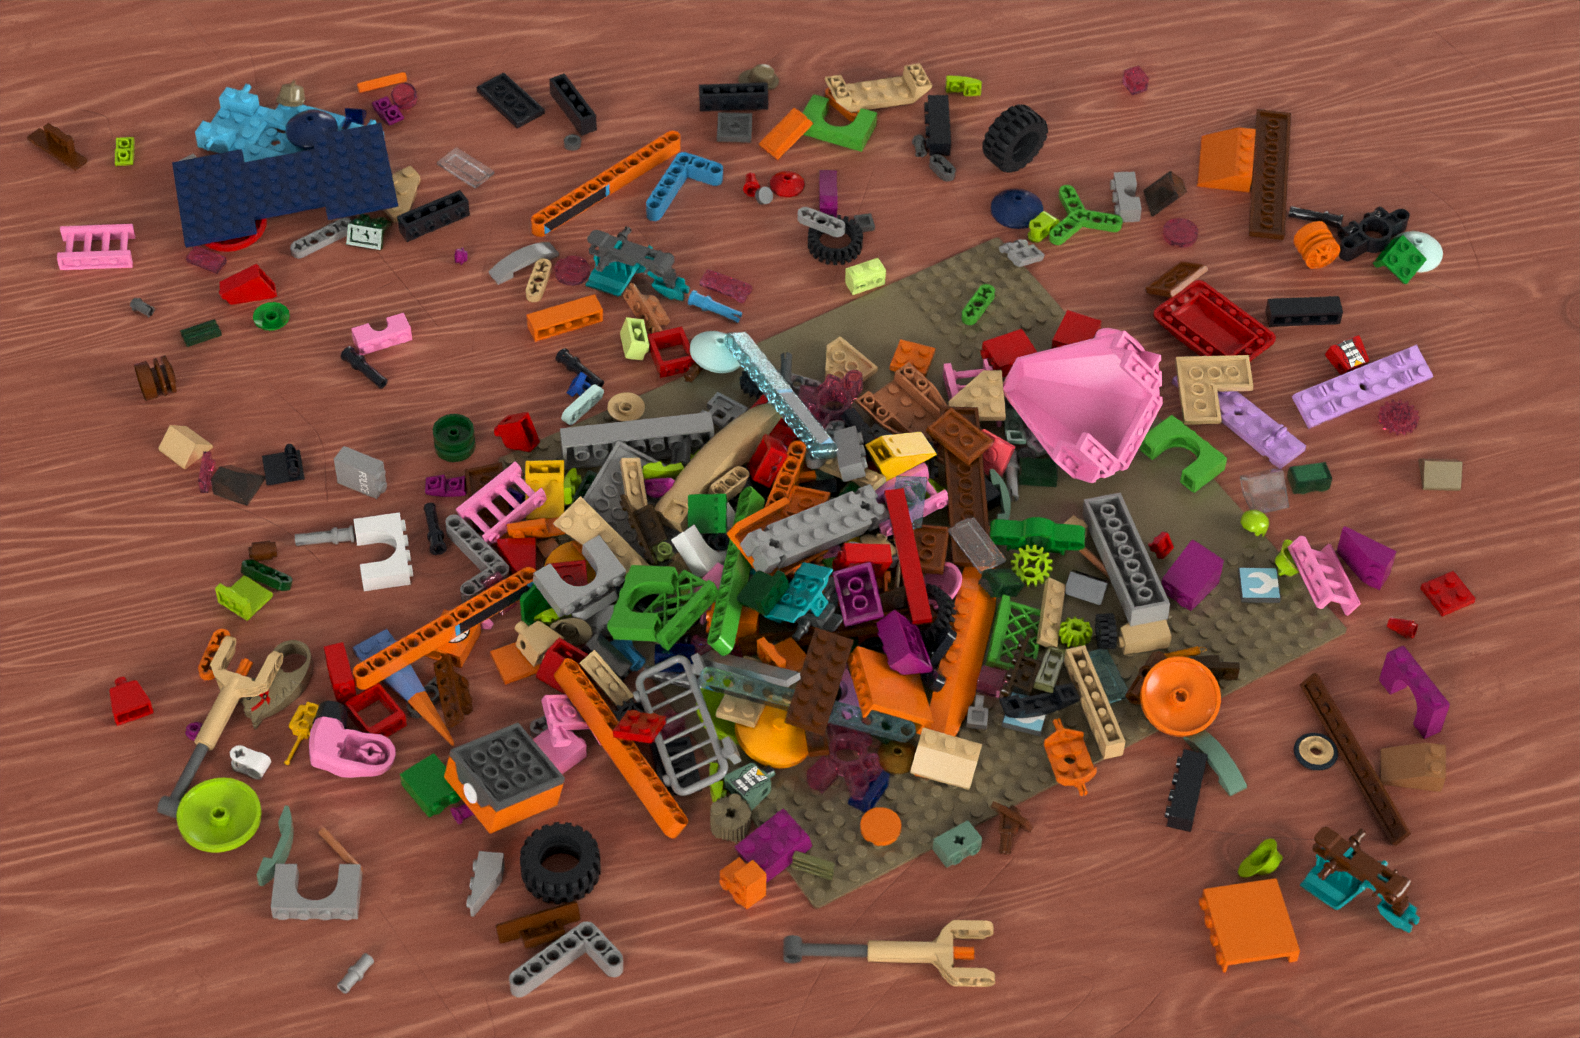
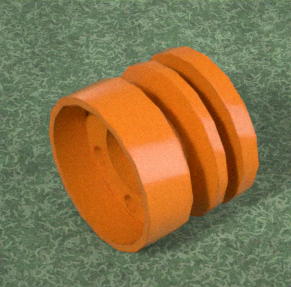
M1311 222L1298 230L1294 236L1293 243L1296 249L1302 255L1306 265L1311 269H1318L1329 265L1340 253L1338 242H1336V239L1332 236L1331 231L1324 222Z

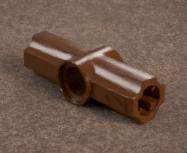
M1160 651L1152 652L1145 665L1139 669L1138 676L1125 696L1130 703L1141 705L1140 689L1144 677L1153 666L1167 659L1164 653Z

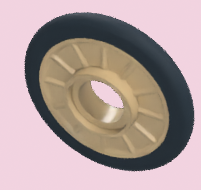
M1307 733L1299 737L1295 742L1294 755L1298 762L1308 769L1325 770L1332 767L1337 761L1338 749L1333 740L1326 735ZM1317 748L1321 751V754L1315 755L1311 752V749Z

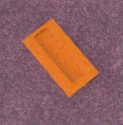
M793 108L764 137L759 146L778 160L813 125V122L802 112Z

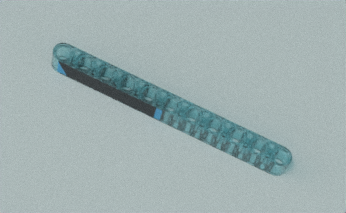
M746 332L727 333L725 335L727 349L799 440L804 442L811 455L816 460L835 458L837 456V445L750 336Z
M713 667L704 668L698 678L699 685L704 689L788 711L790 704L785 703L782 696L788 695L792 698L795 691L791 688ZM710 674L714 680L707 682L704 680L703 675ZM723 680H731L733 687H726L723 684ZM743 685H750L753 688V692H745ZM764 690H769V691H771L773 697H772V698H766V697H764V696H763V691H764ZM834 701L832 713L828 721L829 723L899 742H908L916 733V727L913 722L871 711L867 715L871 724L865 725L861 721L863 716L860 707ZM842 712H849L851 714V719H844L842 717ZM881 722H887L890 725V730H884L881 727ZM902 727H906L909 729V736H905L901 733Z

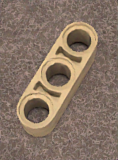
M741 466L734 467L711 485L708 494H727L728 502L744 489L749 477V471Z

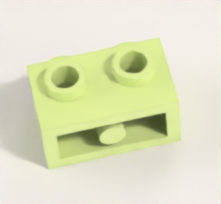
M879 258L846 268L845 284L852 295L885 285L886 269Z
M626 317L620 331L625 358L643 360L645 353L649 351V341L644 319Z

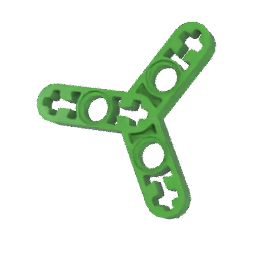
M1063 185L1060 187L1058 196L1068 216L1051 229L1049 241L1052 244H1063L1082 227L1109 232L1121 230L1123 221L1120 216L1085 210L1072 186ZM1069 204H1076L1077 207H1070ZM1093 219H1100L1101 222H1094ZM1065 225H1070V226H1072L1073 228L1067 229V228H1065L1064 226H1065Z

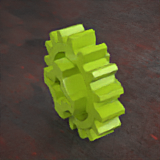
M1026 545V550L1019 548V554H1013L1016 560H1011V565L1014 566L1011 568V572H1016L1014 579L1020 578L1019 584L1027 582V587L1030 586V583L1037 587V582L1040 581V583L1044 584V577L1047 579L1050 577L1048 572H1052L1053 567L1048 565L1052 564V559H1047L1049 553L1043 554V547L1037 550L1036 545L1033 546V549ZM1022 559L1024 565H1022L1019 569L1018 564L1019 561ZM1029 563H1030L1031 565H1034V564H1035V568H1034V569H1033L1032 567H1029V568H1028V564H1029ZM1044 563L1045 568H1044L1043 572L1041 573V570H1040L1039 567L1042 566V564Z

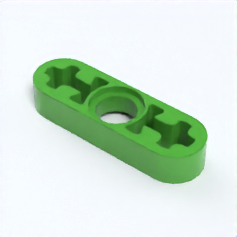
M981 285L962 310L961 320L964 324L974 325L993 301L995 288L992 285ZM979 302L982 303L983 306L977 307L974 305V303Z

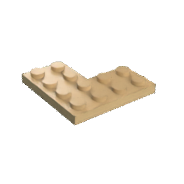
M1249 355L1175 358L1184 425L1220 424L1222 419L1218 392L1253 390Z
M744 655V657H743V658H745V659H749V660H753V661H757V662L763 663V662H762L761 660H759V659H755V658L748 657V656H745V655ZM735 674L727 691L790 706L797 682L784 687ZM725 694L716 711V717L755 728L765 705Z

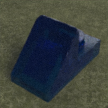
M345 108L346 120L343 129H348L352 122L364 125L367 111Z

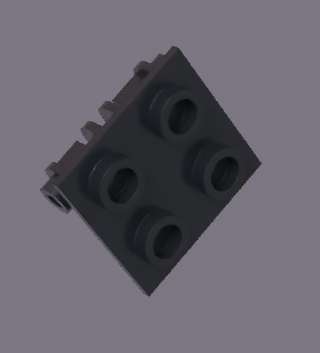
M287 444L282 453L262 456L267 486L305 479L300 450H296L292 444Z

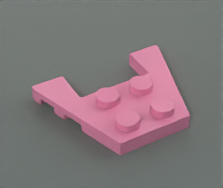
M545 695L541 700L554 747H568L572 742L566 730L590 729L567 695Z

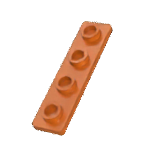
M559 517L551 519L540 518L507 524V532L500 539L535 537L540 539L564 535L565 533L553 525Z

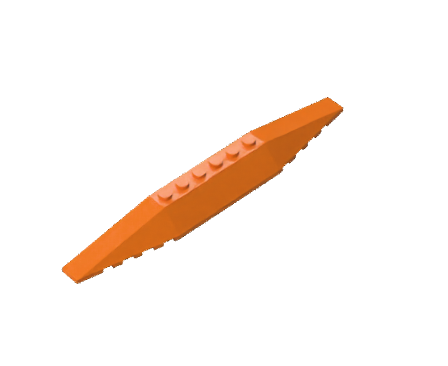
M991 542V567H964L961 587L957 593L955 607L953 608L956 610V615H952L955 621L954 623L950 622L951 629L957 632V636L940 661L938 669L945 676L946 682L939 692L933 691L930 710L934 723L929 729L951 736H957L959 728L967 716L968 708L974 702L996 609L995 544Z

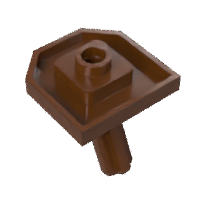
M993 801L990 807L1000 814L998 830L1001 835L999 853L1007 855L1011 853L1013 836L1017 834L1020 827L1031 832L1033 826L1026 818L1022 817L1020 814L1021 810L1015 806L1010 805L1007 807Z

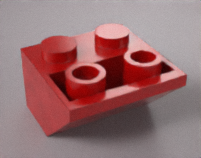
M559 637L546 651L536 678L566 695L556 681L554 673L565 659H572L578 664L588 654ZM580 666V668L583 670V672H584L585 675L587 676L588 674H587V673L585 672V670Z

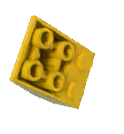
M922 432L884 435L865 444L872 462L880 474L885 476L886 482L937 455Z
M564 460L525 462V482L535 492L542 488L547 497V500L541 507L536 508L526 516V520L557 518L564 513ZM525 493V500H527L529 496Z

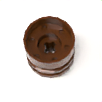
M166 355L160 357L162 365H159L157 358H154L153 368H150L147 361L134 364L137 380L145 401L158 398L157 389H161L164 396L168 395L167 386H169L172 394L177 392L174 370Z

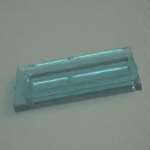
M896 476L895 489L904 488L913 530L915 528H922L927 477Z
M1097 649L1088 652L1109 704L1127 699L1125 696L1128 688L1108 650Z

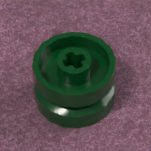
M448 414L439 418L434 423L432 429L434 447L439 458L448 462H460L469 458L474 453L476 447L474 426L469 418L460 414Z

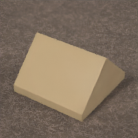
M170 425L159 446V451L186 469L212 449L213 445L187 426Z

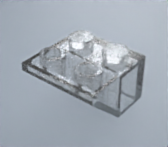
M1271 469L1240 476L1242 493L1250 510H1259L1267 513L1289 508L1283 470Z

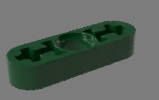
M248 559L242 561L241 574L279 591H289L291 589L293 581L291 576L255 560Z

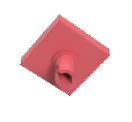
M982 429V432L994 440L993 445L982 454L984 473L989 475L990 469H994L1002 478L1015 450V446L986 429Z

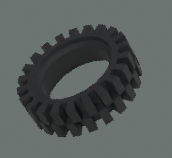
M837 214V219L845 223V234L851 238V243L843 248L834 249L824 246L819 240L824 232L809 227L808 249L810 254H813L815 259L819 257V262L821 263L825 259V264L827 265L830 264V261H833V265H837L838 261H840L841 265H844L845 260L848 263L852 262V258L855 260L857 255H860L863 246L862 228H859L860 225L858 223L855 224V220L851 219L848 222L849 217L845 216L844 219H841V215ZM824 220L817 221L819 224L826 223Z
M928 583L925 586L928 600H935L939 611L935 622L929 628L920 631L925 647H927V644L930 646L933 644L943 628H952L949 622L954 623L955 618L951 615H956V610L953 609L955 604L952 602V598L936 585L932 586ZM905 606V607L899 608L898 610H900V609H906V608H909V607H908V606Z

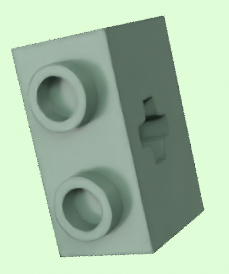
M967 820L934 838L933 851L947 868L951 865L959 864L969 855L977 854L981 849L982 837Z

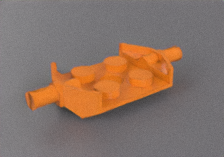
M1060 718L1058 720L1054 719L1053 724L1056 731L1044 740V748L1056 781L1063 786L1077 787L1079 795L1083 796L1084 794L1085 796L1088 794L1085 783L1089 782L1096 775L1097 767L1093 766L1083 739L1084 733L1065 729ZM1066 758H1071V759H1073L1075 762L1072 763V764H1069V763L1065 762L1064 760H1065Z

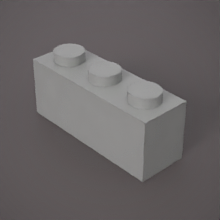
M856 426L833 431L838 465L843 482L865 477V468H868L866 457H863L866 455L862 433L857 432Z

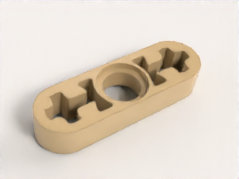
M542 258L536 261L526 287V298L528 301L538 302L541 300L552 272L550 260ZM537 278L543 279L542 282H535L534 280Z

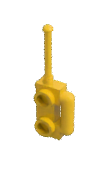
M307 702L306 705L298 706L289 723V728L292 730L293 735L298 736V739L289 756L284 761L285 765L290 764L301 740L309 738L313 726L312 722L319 705Z

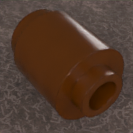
M270 540L253 542L252 547H248L249 558H253L255 561L273 560V557H277L276 542H271Z

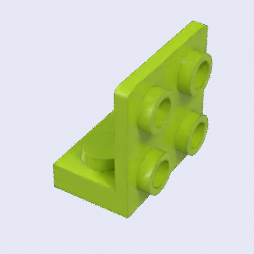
M245 575L232 587H226L221 583L215 587L218 603L246 621L273 597L272 592Z

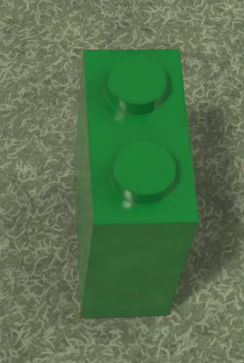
M435 753L400 773L401 785L429 818L440 814L444 808L459 802L461 799L444 778L446 766Z

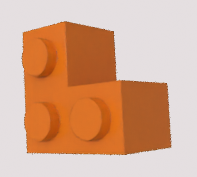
M739 857L720 870V885L724 890H728L733 895L736 903L742 904L746 910L766 896L767 874L754 860L746 864Z

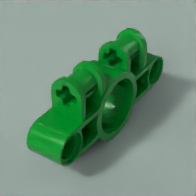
M1031 517L1023 521L996 519L990 523V542L996 545H1006V551L1019 550V548L1026 550V545L1033 549V546L1036 545L1037 550L1043 547V552L1061 553V555H1064L1065 550L1078 551L1084 549L1085 528L1080 525L1057 524L1042 517Z

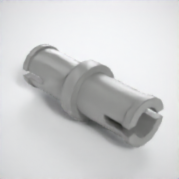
M364 953L354 966L348 968V973L337 984L338 989L347 994L357 981L362 980L363 974L374 963L373 958Z

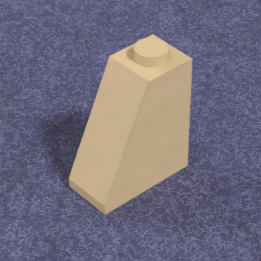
M1166 620L1130 626L1128 623L1120 628L1119 636H1117V645L1119 648H1122L1124 655L1170 647L1172 635Z

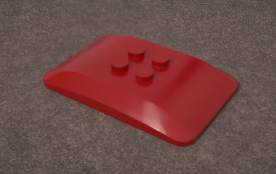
M1202 280L1192 282L1178 294L1158 306L1153 313L1154 319L1199 356L1249 355V361H1252L1272 346L1276 340V336L1272 331Z

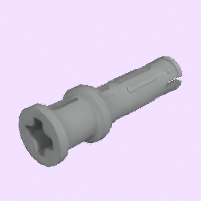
M350 525L349 528L337 529V527H333L328 531L295 534L296 546L333 542V544L345 541L355 542L353 525Z

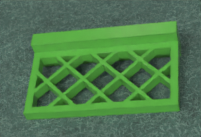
M685 569L679 574V579L676 580L677 586L675 589L677 597L667 599L669 594L662 592L643 612L654 613L657 607L663 606L664 611L655 612L659 617L664 616L663 628L656 637L657 642L667 651L717 599L718 589L714 582L710 580L705 581ZM686 577L690 579V583L681 585V582ZM702 586L697 592H694L695 587ZM690 589V594L681 596L682 590ZM689 600L684 606H681V601ZM677 603L676 608L668 609V604ZM677 613L671 620H668V615Z
M1002 595L997 608L985 668L991 670L994 666L1006 670L1014 668L1015 665L1011 664L1012 662H1002L1000 658L1007 654L1010 660H1013L1014 655L1011 652L1017 650L1019 644L1015 636L1022 634L1025 638L1026 631L1033 629L1036 635L1038 634L1037 626L1039 627V621L1034 623L1029 616L1032 614L1040 616L1041 610L1010 601V596ZM1011 608L1019 610L1022 615L1014 617L1011 613ZM1023 618L1029 624V626L1024 628L1018 622ZM1012 623L1018 629L1013 633H1011V631L1007 627ZM1037 636L1029 638L1028 641L1033 652L1027 654L1025 651L1023 654L1037 660L1039 644L1036 643ZM1011 639L1015 646L1008 649L1004 641Z

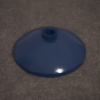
M321 110L299 112L287 122L285 128L286 137L289 142L303 149H314L312 136L338 131L335 118Z
M1019 188L1004 190L998 193L991 202L993 218L1001 225L1013 229L1028 228L1029 222L1043 212L1041 200L1032 192Z

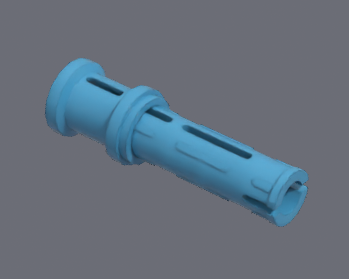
M693 290L688 298V305L700 307L702 311H712L737 323L740 321L739 317H742L741 311L715 302L711 296H703L698 294L696 290Z

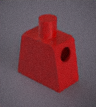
M529 412L507 415L494 428V435L501 437L504 446L509 449L531 452L540 443Z
M119 677L115 680L116 686L110 688L109 693L116 726L154 713L149 697L137 680L127 682L125 677Z

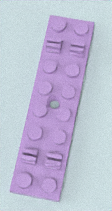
M1414 345L1298 392L1292 396V399L1308 429L1325 421H1330L1413 387L1416 384L1428 381L1434 376L1418 346ZM1361 384L1364 385L1365 390H1362L1359 386Z
M1176 375L1172 378V384L1178 388ZM1218 392L1221 422L1262 456L1266 455L1269 461L1277 468H1283L1306 450V445L1289 433L1286 427L1283 428L1284 425H1279L1239 392Z

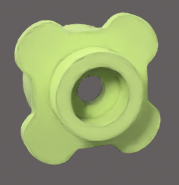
M667 542L659 543L652 548L659 562L671 559L674 555L672 546Z

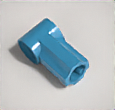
M613 640L610 642L633 664L629 668L631 671L637 672L645 664V658L634 648L631 640Z

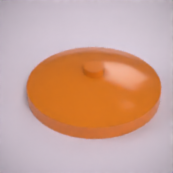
M1171 657L1157 663L1146 674L1140 689V702L1145 716L1155 728L1170 736L1189 737L1202 732L1214 721L1220 709L1221 693L1215 676L1202 663L1187 657Z

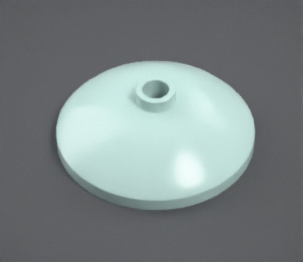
M1419 231L1403 232L1395 236L1404 235L1427 258V261L1417 272L1433 270L1440 264L1443 250L1439 242L1432 236Z
M719 331L702 332L696 335L690 344L691 357L699 366L708 371L729 373L737 370L742 365L744 359L743 348L732 336Z

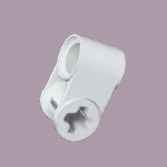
M241 745L233 747L230 751L233 770L248 775L253 779L260 780L271 764V759L266 754L256 752Z

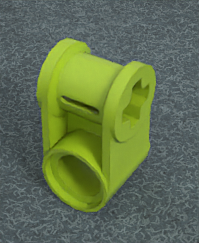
M1046 211L1041 212L1029 222L1030 232L1028 233V239L1035 243L1041 242L1050 235L1051 229L1060 221Z

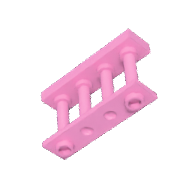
M133 224L60 226L62 239L66 241L65 252L57 253L60 270L133 268L131 251L127 250L128 239H135ZM121 239L120 250L109 251L110 240ZM92 240H102L101 251H91ZM74 241H84L83 252H73Z
M983 359V368L956 372V370L952 369L951 363L943 365V380L949 401L966 386L956 384L957 379L976 377L983 370H993L992 366H989L987 359ZM996 421L997 427H1001L1002 421Z
M516 462L456 508L459 516L465 521L471 519L484 532L482 538L489 546L496 543L497 539H500L507 532V524L520 522L536 508L541 507L547 500L542 488L535 492L521 478L524 475L521 467ZM516 483L529 496L522 504L506 490L512 484ZM499 495L514 508L507 516L492 503V500ZM484 507L499 520L492 528L477 515V512Z
M924 462L894 477L875 490L878 495L876 501L878 504L886 502L884 490L904 488L906 496L914 505L908 509L911 524L945 507L948 504V494L946 490L937 493L929 483L928 467ZM919 484L931 496L922 502L911 490V488ZM890 519L879 524L880 534L886 537L893 535Z
M1299 536L1287 547L1317 608L1323 609L1330 601L1340 603L1344 614L1348 616L1361 605L1331 544L1326 545L1321 551L1311 549L1306 537Z

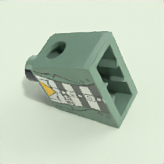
M749 763L724 776V788L730 794L740 795L743 801H747L752 811L770 793V778L775 776V771L770 765L760 770L754 763Z

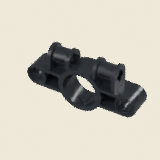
M1379 206L1375 208V211L1364 214L1360 224L1356 221H1351L1347 226L1338 228L1337 234L1341 240L1340 259L1351 261L1366 252H1382L1390 243L1391 238L1406 230L1410 217L1409 212L1405 209H1397L1388 213L1383 207ZM1364 232H1378L1383 237L1372 238L1366 235Z

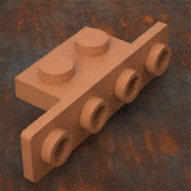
M634 283L629 284L623 297L637 319H644L647 334L663 331L660 325L667 326L670 319L657 297L641 295Z

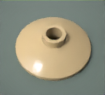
M625 392L613 396L608 402L607 409L609 415L619 422L633 421L643 415L645 404L638 395Z
M865 534L860 537L862 544H890L892 556H895L897 552L896 548L883 534Z

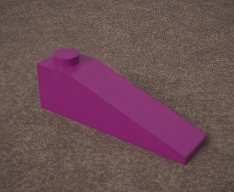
M819 170V212L827 215L833 214L835 218H837V170Z

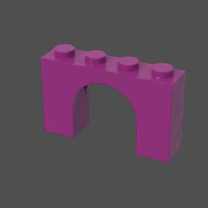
M1404 645L1387 652L1379 678L1380 683L1390 695L1406 688L1407 685L1409 686L1417 703V713L1413 725L1424 739L1441 732L1450 703Z

